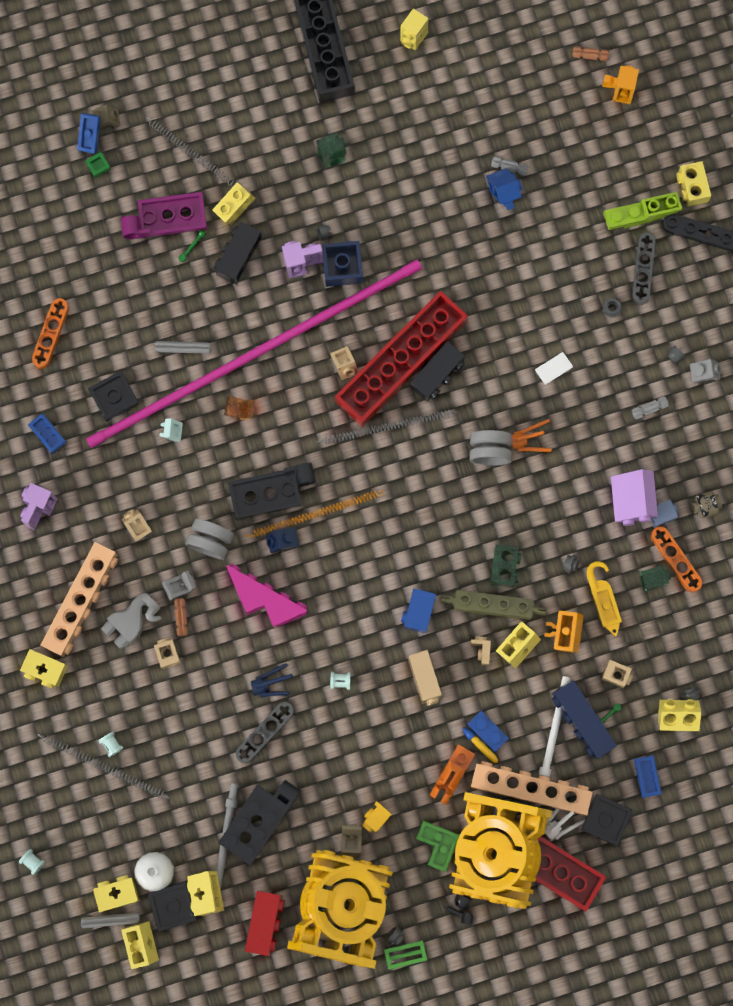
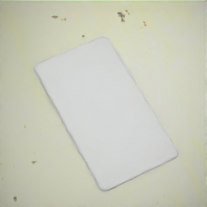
M562 352L536 368L535 371L543 383L547 384L573 368V366Z

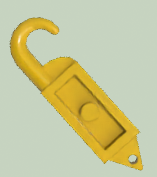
M595 561L588 566L586 571L591 593L602 628L605 627L616 637L622 620L611 585L607 581H596L594 575L596 567H602L606 572L609 569L605 563Z

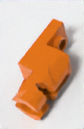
M458 744L432 789L430 796L435 799L441 789L444 790L445 794L440 802L447 805L475 754Z

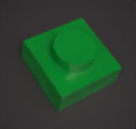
M102 152L85 160L94 178L111 170Z

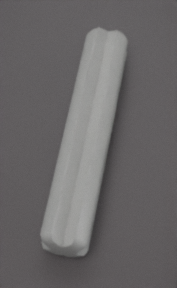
M156 341L155 351L209 354L211 352V344L208 342Z
M138 912L81 918L82 928L140 923V914Z

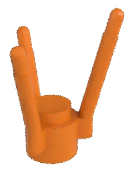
M550 419L514 432L512 434L513 450L518 449V452H551V448L524 447V445H528L527 439L544 435L545 432L540 431L528 435L524 433L549 423Z

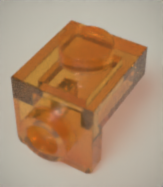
M228 396L224 415L244 421L251 419L256 411L254 406L255 400L250 399L247 401Z

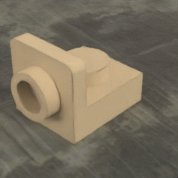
M348 346L330 353L341 380L350 378L358 373L355 360Z
M138 509L126 512L124 518L121 519L135 541L152 532Z
M487 637L471 639V646H482V649H478V661H481V666H489L491 641H488Z

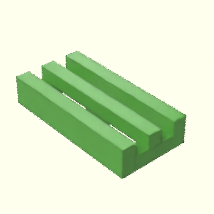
M423 940L384 949L389 970L427 961ZM415 946H420L421 948L419 950L389 956L390 952L399 951ZM422 953L421 958L391 964V960Z

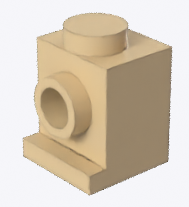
M165 638L157 641L158 644L154 645L160 667L163 670L181 664L173 640ZM166 650L171 651V655L169 657H166L164 655Z
M609 660L601 680L624 688L625 685L629 686L633 675L630 674L632 669ZM615 672H619L621 674L620 679H616L614 677Z

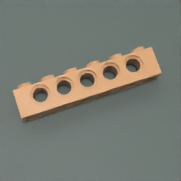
M94 542L41 643L43 648L63 658L71 652L73 639L80 635L83 620H87L90 616L92 603L97 602L101 586L106 585L110 569H114L118 562L116 552ZM103 562V569L96 571L94 569L95 564ZM94 579V586L86 588V581ZM80 596H85L86 598L83 605H77L76 603ZM71 613H75L77 615L76 620L72 623L68 622V616ZM66 630L68 633L67 637L64 640H59V633Z
M481 761V764L476 763L471 788L559 810L573 811L584 816L588 815L592 791H589L587 786L577 785V788L569 786L570 783L558 780V783L551 782V778L539 775V778L531 777L529 772L520 771L518 774L511 772L512 768L500 766V769L492 767V763ZM491 773H496L499 776V781L496 784H491L488 781V776ZM510 778H516L519 782L518 786L514 789L509 788L507 785V781ZM535 783L538 786V790L535 793H529L526 789L527 784ZM549 787L555 788L557 790L556 797H547L546 789ZM566 793H575L576 801L573 803L567 802L565 799Z

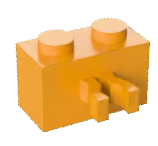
M625 65L620 66L617 78L610 75L604 76L602 87L615 89L612 101L631 104L639 69Z
M559 611L557 625L552 622H546V626H552L553 629H556V632L552 631L551 633L544 634L545 637H555L554 650L579 653L584 615L576 612Z

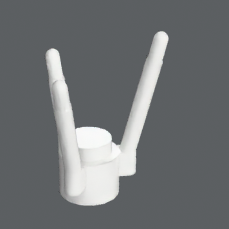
M566 793L565 799H567L569 793ZM554 809L551 819H547L545 834L551 841L555 838L558 840L562 835L582 825L585 819L562 830L560 826L574 812L571 811L557 823L555 820L551 822L559 809Z

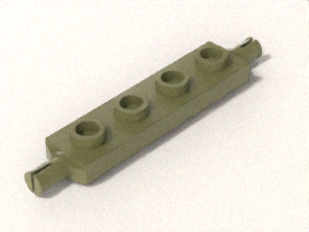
M456 590L454 596L442 595L441 603L453 604L454 611L531 620L534 614L545 616L546 608L534 607L533 599Z

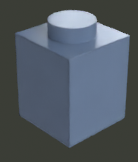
M667 500L657 505L658 517L650 519L655 529L675 521L678 518L677 514H679L675 503L672 504L671 500Z

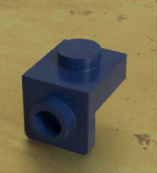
M295 527L274 530L266 535V542L270 553L299 546Z

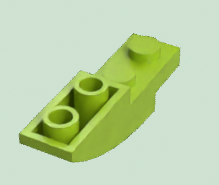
M674 192L642 199L639 203L608 209L603 214L608 230L620 227L626 229L682 210L678 193Z

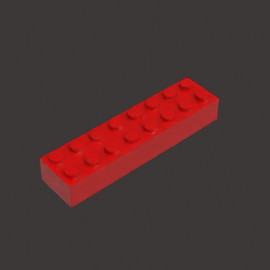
M440 291L334 396L335 402L363 427L467 323L468 315Z

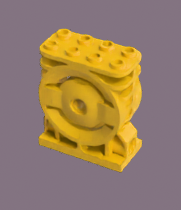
M465 792L464 800L467 801L464 817L468 825L461 832L456 844V860L454 864L457 865V871L452 872L451 876L455 877L454 884L449 885V888L453 889L452 893L467 895L475 899H484L492 903H501L513 908L526 909L532 903L528 901L529 894L534 893V890L531 889V884L536 881L535 877L541 863V849L538 838L545 834L547 818L551 819L553 811ZM493 806L498 810L497 816L491 815ZM518 812H522L520 821L515 819V814ZM489 828H499L508 833L510 837L513 839V841L504 833L496 831H485ZM515 846L522 847V851H517ZM494 850H496L497 856L495 859L492 858V852ZM512 868L519 869L517 873L509 872ZM479 873L488 877L507 875L499 880L489 881L480 877Z
M316 850V853L311 854V858H314L313 865L308 867L311 870L310 877H306L307 882L302 890L300 899V910L303 920L296 924L293 940L288 941L287 949L359 967L375 969L376 960H373L376 943L372 935L379 929L384 919L387 900L384 892L385 888L390 887L387 879L388 876H392L393 872L389 871L390 867L372 865V862L353 860L354 858L350 856L335 855V852ZM345 878L358 880L362 884L361 886L354 882H340L330 890L322 889L324 885L332 886L337 881ZM346 900L349 901V907L347 910L344 907V903ZM318 907L325 908L326 913L318 911ZM329 920L336 926L342 928H353L358 925L360 926L354 931L345 932L335 928L329 922ZM319 939L326 941L324 947L318 946ZM343 944H349L348 953L343 952Z

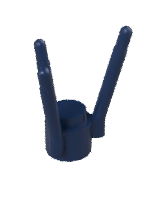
M285 663L261 676L255 677L256 680L251 681L254 696L260 695L262 698L266 696L290 695L289 691H266L269 690L270 684L292 678L293 674L268 681L265 679L287 667L288 664Z

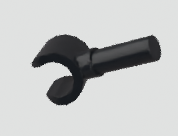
M450 906L447 907V911L462 917L461 923L472 924L473 916L470 913L456 910Z

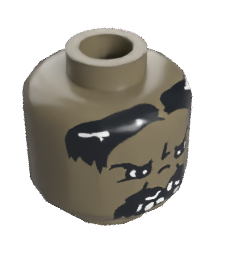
M712 491L696 495L695 502L692 503L694 514L698 513L701 518L718 515L719 509H722L719 495H715Z

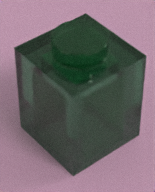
M663 565L639 573L644 592L665 587L669 584L668 580H671L668 569H664Z

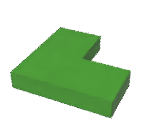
M423 821L416 840L434 846L428 866L446 872L460 835Z

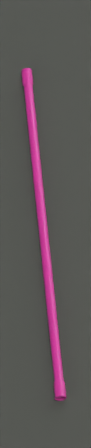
M416 259L382 280L114 425L89 436L86 440L90 448L101 444L111 436L399 280L422 270L419 261Z

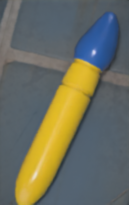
M463 728L466 738L471 740L490 761L498 763L497 756L475 736L474 732Z

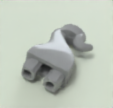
M147 593L138 595L126 610L112 613L107 618L108 621L101 628L108 637L116 630L119 631L121 635L114 643L121 650L129 644L133 645L140 637L143 629L142 609L144 606H148L145 614L148 621L156 622L162 619L160 616H154L160 610V606Z

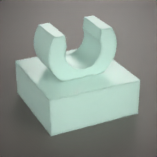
M172 418L165 419V422L161 423V426L164 427V433H160L159 436L174 442L181 441L183 423Z

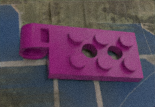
M202 192L138 200L139 216L129 215L121 218L124 239H139L207 230ZM184 209L191 210V215L183 217L181 212ZM170 211L173 213L172 218L164 219L163 214Z

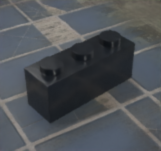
M240 222L239 226H235L231 234L232 239L230 243L227 242L225 244L223 256L221 259L218 258L214 265L216 276L237 285L262 238L261 231L243 222Z
M447 341L410 383V388L427 402L430 398L435 399L440 393L439 388L443 384L446 386L451 381L453 372L455 370L459 371L464 366L465 355Z

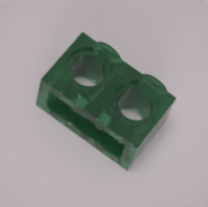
M337 132L316 140L317 154L325 170L345 162V154H347L345 149L346 143L343 137L339 138Z
M495 544L490 585L513 588L514 583H518L519 572H516V565L521 562V553H518L519 547ZM510 553L513 559L509 562L504 561L502 555ZM504 571L508 572L510 574V579L506 581L502 580L500 578V573Z

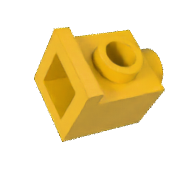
M377 801L374 804L376 809L371 808L365 814L366 820L362 824L370 833L372 831L377 833L392 815Z

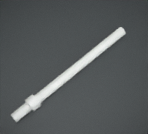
M563 676L561 686L570 681V678ZM561 707L555 708L543 766L540 767L538 774L549 778L552 771L550 766L563 713Z

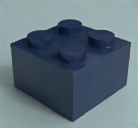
M359 241L322 244L326 287L363 283Z

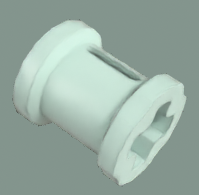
M331 672L330 689L340 687L350 690L351 673L335 674Z
M114 732L105 735L98 741L107 750L108 757L116 755L123 749V746H120L115 739Z
M30 849L22 856L19 863L24 864L31 870V874L35 875L43 867L45 861L37 858L33 854V850Z

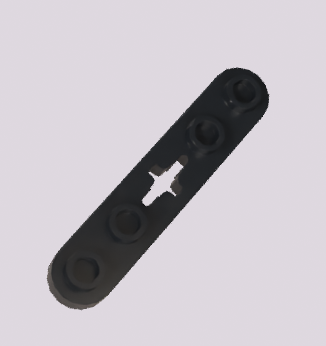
M677 214L668 215L663 220V229L669 234L733 252V231ZM707 230L711 231L710 234L713 236L706 238V234L704 233H706Z

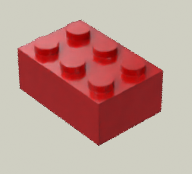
M264 891L256 892L245 952L270 956L271 952H275L277 940L274 939L275 932H279L281 920L278 919L279 912H283L285 900H282L283 895Z

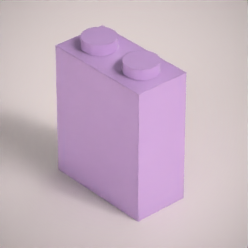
M641 469L611 476L615 522L623 523V526L634 525L635 521L650 522V518L658 517L654 471Z

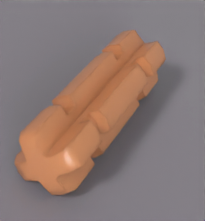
M575 46L572 55L575 58L582 56L584 59L597 60L599 58L601 61H607L609 51L603 49L599 51V49L586 47L581 49V47Z
M183 598L175 599L177 635L180 637L187 636L185 600Z

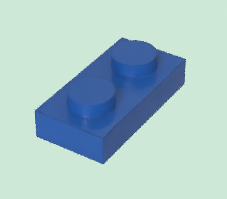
M81 113L77 150L93 154L97 153L101 116Z
M482 711L467 724L494 752L509 739Z

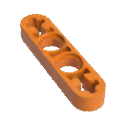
M62 298L55 299L51 303L32 355V361L39 369L49 366L69 312V306ZM60 304H62L64 307V310L60 309L58 314L61 317V319L57 316L52 315H57L58 310L56 306H60ZM56 320L59 322L58 328L50 329L49 323ZM45 338H51L53 341L49 347H45L42 344ZM40 348H41L42 350L48 351L49 353L44 352L43 357H44V359H45V362L42 361V362L39 364L37 358H41V357H42L43 352L40 350Z
M662 526L656 527L651 533L652 542L683 587L688 592H697L702 586L700 576L669 531ZM657 531L659 533H664L663 539L665 542L667 540L670 541L663 548L661 547V545L664 542L660 538L656 539L655 537L657 535ZM669 546L674 547L676 550V555L673 557L666 554V548ZM680 562L687 565V571L684 573L677 570V564ZM691 571L692 574L689 577L692 581L696 580L698 582L696 584L697 588L694 586L689 587L690 580L688 577L684 580L683 576H686Z

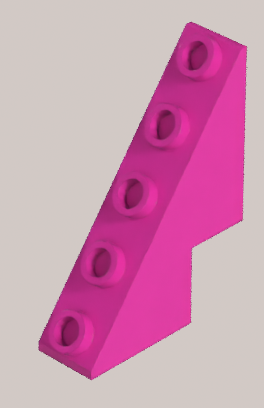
M232 563L230 566L226 565L247 615L265 608L275 629L308 614L305 604L299 601L297 603L292 602L289 595L283 592L280 594L273 591V586L265 582L262 585L257 582V577L250 573H247V575L241 573V569Z

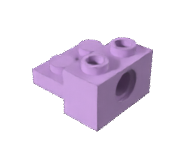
M291 241L282 246L289 279L307 274L306 267L323 263L320 244L316 245L313 243L302 248L300 242Z
M30 483L29 487L26 486L22 493L23 501L28 507L23 509L21 521L28 528L35 530L42 514L50 516L58 499L51 491Z

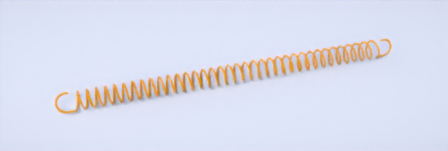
M374 490V494L372 493L371 496L369 493H367V496L364 494V498L362 495H360V498L357 496V500L355 499L356 503L359 504L358 499L360 503H362V499L365 502V497L369 501L368 495L371 500L372 495L376 499V491ZM350 498V502L348 501L346 504V502L343 500V504L341 502L340 506L338 505V503H336V506L333 504V508L331 507V509L333 512H335L334 507L337 511L338 507L341 510V505L345 509L344 503L347 508L348 503L352 507L351 501L354 506L355 501L353 502V500ZM326 506V510L324 509L322 512V510L319 508V512L317 510L316 514L314 513V511H312V514L309 512V516L307 515V517L309 520L310 515L313 519L314 515L317 518V513L321 517V514H319L320 511L324 516V511L326 514H328L327 509L330 513L331 509L329 510V508Z

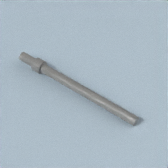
M231 783L229 796L225 802V807L227 808L222 836L232 823L234 808H237L238 784ZM220 845L216 868L220 890L227 856V849Z

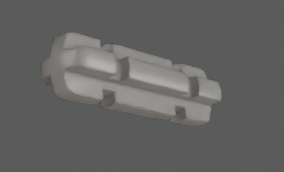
M497 156L493 157L491 163L492 167H501L502 170L507 168L510 172H518V174L523 176L526 175L528 169L526 164L521 163L519 165L518 162L508 159L501 160V157Z
M663 396L658 398V401L653 400L643 404L641 408L636 407L632 409V415L635 419H639L643 415L652 414L659 411V408L664 409L668 407V400Z

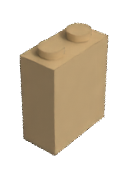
M428 650L409 655L408 661L422 704L427 703V706L437 704L442 694Z

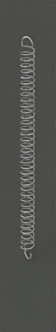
M156 120L153 122L152 125H150V123H149V126H152V128H156V126L153 127V125L155 124ZM217 167L216 170H215L214 172H212V173H214V175H217V177H221V175L218 176V173L215 174V172H216L217 169H218V167ZM227 176V178H226L225 180H223V178H220V179H222V181H225V183H226V180L228 179L229 176Z
M448 409V411L450 412V410ZM446 410L444 411V414H443V412H442V414H443V416H444V419H445V412H446ZM441 411V412H442V411ZM456 411V412H450V414H455V413H457V411ZM437 412V415H436L437 420H438V414H439V416H440V413H439V412ZM446 412V414H447V412ZM434 413L436 415V413ZM449 413L447 414V417H448V418H449ZM427 414V419H426L425 415H423V418H422V416H420V421H419V418H418V417H416V420H415V418L413 417V422H412L411 418H409V422H408V419H406V424H405V421H404V420H402V423H401V421L399 420V425H398L397 421H395V425H394V423L392 422V427H391V424H390V423H388V426H387V424L385 423V428H384L383 424H381V428H380V426L378 425V430H377V427H376V426H374V429H373V427L371 426V432H370L369 427H367V431H366V429L364 428V433H363L362 429H360V433H359V430L357 429V435H356L355 430H353V434H352V432L350 431V436H349L348 432H346V436H345V433L343 432V438H342V435H341V434H339V437H338V435L336 434V440H335L334 435H332V439H331V437L329 436V441H328L327 437H325V441H324V440H319V441H324V443H325V445H326V439H327L328 443L330 444V439H331V442L333 443V437H334L335 442H337V437H338V440H339V442H340V435H341L342 440L344 441V436H345V438H346V440H347V434H348V436H349V439H351V434H352V437H353V439H354V432H355L356 437L358 438V433H359V435H360V437H361V431H362V433H363V436H365V431H366V434L368 435V429H369L370 434L372 435V429H373V432H374V434H375V427H376L377 433H379V428H380V430H381V432H382V426H383V428H384V431L386 432V426H387V429H388V431H389V424H390V427H391L392 430H393V425H394V427H395V429H396V423H397V425H398V428L400 429V423H401V426H402V428H403V421H404V424H405L406 427H407V422H408V424H409V426H410V420H411V422H412V425L414 426V420H415V423H416V425H417V418H418V421H419L420 424H421V418H422V421H423V423H424V417H425V419H426V422H428V417H429V420H430V422H431V415H432V414H430V417H429V415ZM432 415V417H433V415ZM442 415L440 416V419H442ZM435 416L433 417V420H434V421H435ZM317 441V443H322V442Z
M37 734L39 737L42 738V742L47 741V738L43 741V735ZM64 743L63 746L61 747L62 752H63V751H65V753L70 752V749L66 752L68 745H67L66 748L63 750V747H64V745H65V743ZM89 758V759L87 760L88 764H91V763L93 764V760L89 763V761H90V758ZM116 769V771L114 772L115 777L118 776V779L121 778V780H124V778L122 779L121 776L119 777V774H120L121 770H120L119 773L116 775V772H117V769ZM150 784L149 787H148L145 791L148 790V793L151 792V794H154V792L152 793L151 790L149 791V788H150V786H151V784Z

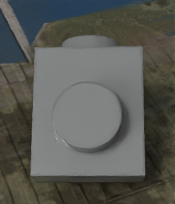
M708 359L690 364L693 383L711 379L720 380L722 371L717 361Z
M185 571L177 577L164 581L162 585L171 601L191 593L195 589V580L189 574V571Z

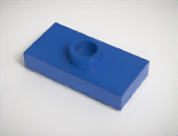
M43 413L28 424L51 454L67 443Z
M654 755L634 759L641 797L661 795L662 792Z

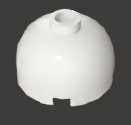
M150 852L143 855L137 861L134 869L135 879L144 890L150 892L159 891L167 888L172 882L174 866L165 854Z

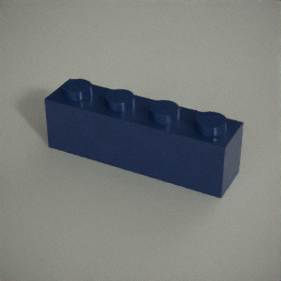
M574 680L568 681L551 693L553 695V703L557 708L561 707L565 713L562 715L568 725H573L575 728L573 733L579 741L583 740L586 745L584 749L590 758L599 759L617 747Z

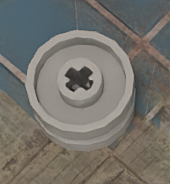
M495 430L476 431L470 434V445L474 447L470 451L469 461L471 463L497 466L512 462V452L507 449L512 445V434Z
M195 519L191 528L196 534L188 535L185 545L207 556L224 560L228 550L222 544H231L234 533L212 522Z

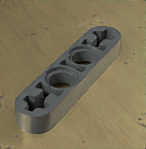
M651 233L641 234L637 243L632 300L637 305L645 304L650 296L655 251V237ZM645 238L648 239V242H651L647 247V251H643L645 243L642 241H644ZM645 255L649 257L650 262L642 264L639 258ZM640 273H644L647 275L648 280L640 282L637 276ZM640 287H644L642 294L646 296L642 300L639 299V296H636L639 294Z
M288 702L280 703L236 750L235 755L238 761L249 763L279 732L294 714L291 704ZM288 706L290 714L288 716L284 714L280 718L284 721L280 724L279 720L273 717V715L276 713L279 716L282 712L280 708ZM269 720H274L277 723V728L274 731H269L266 728V723ZM257 734L262 735L264 738L261 745H255L252 741L253 737ZM248 742L257 749L255 752L252 749L248 752V759L240 758V751H246L249 748L246 745Z

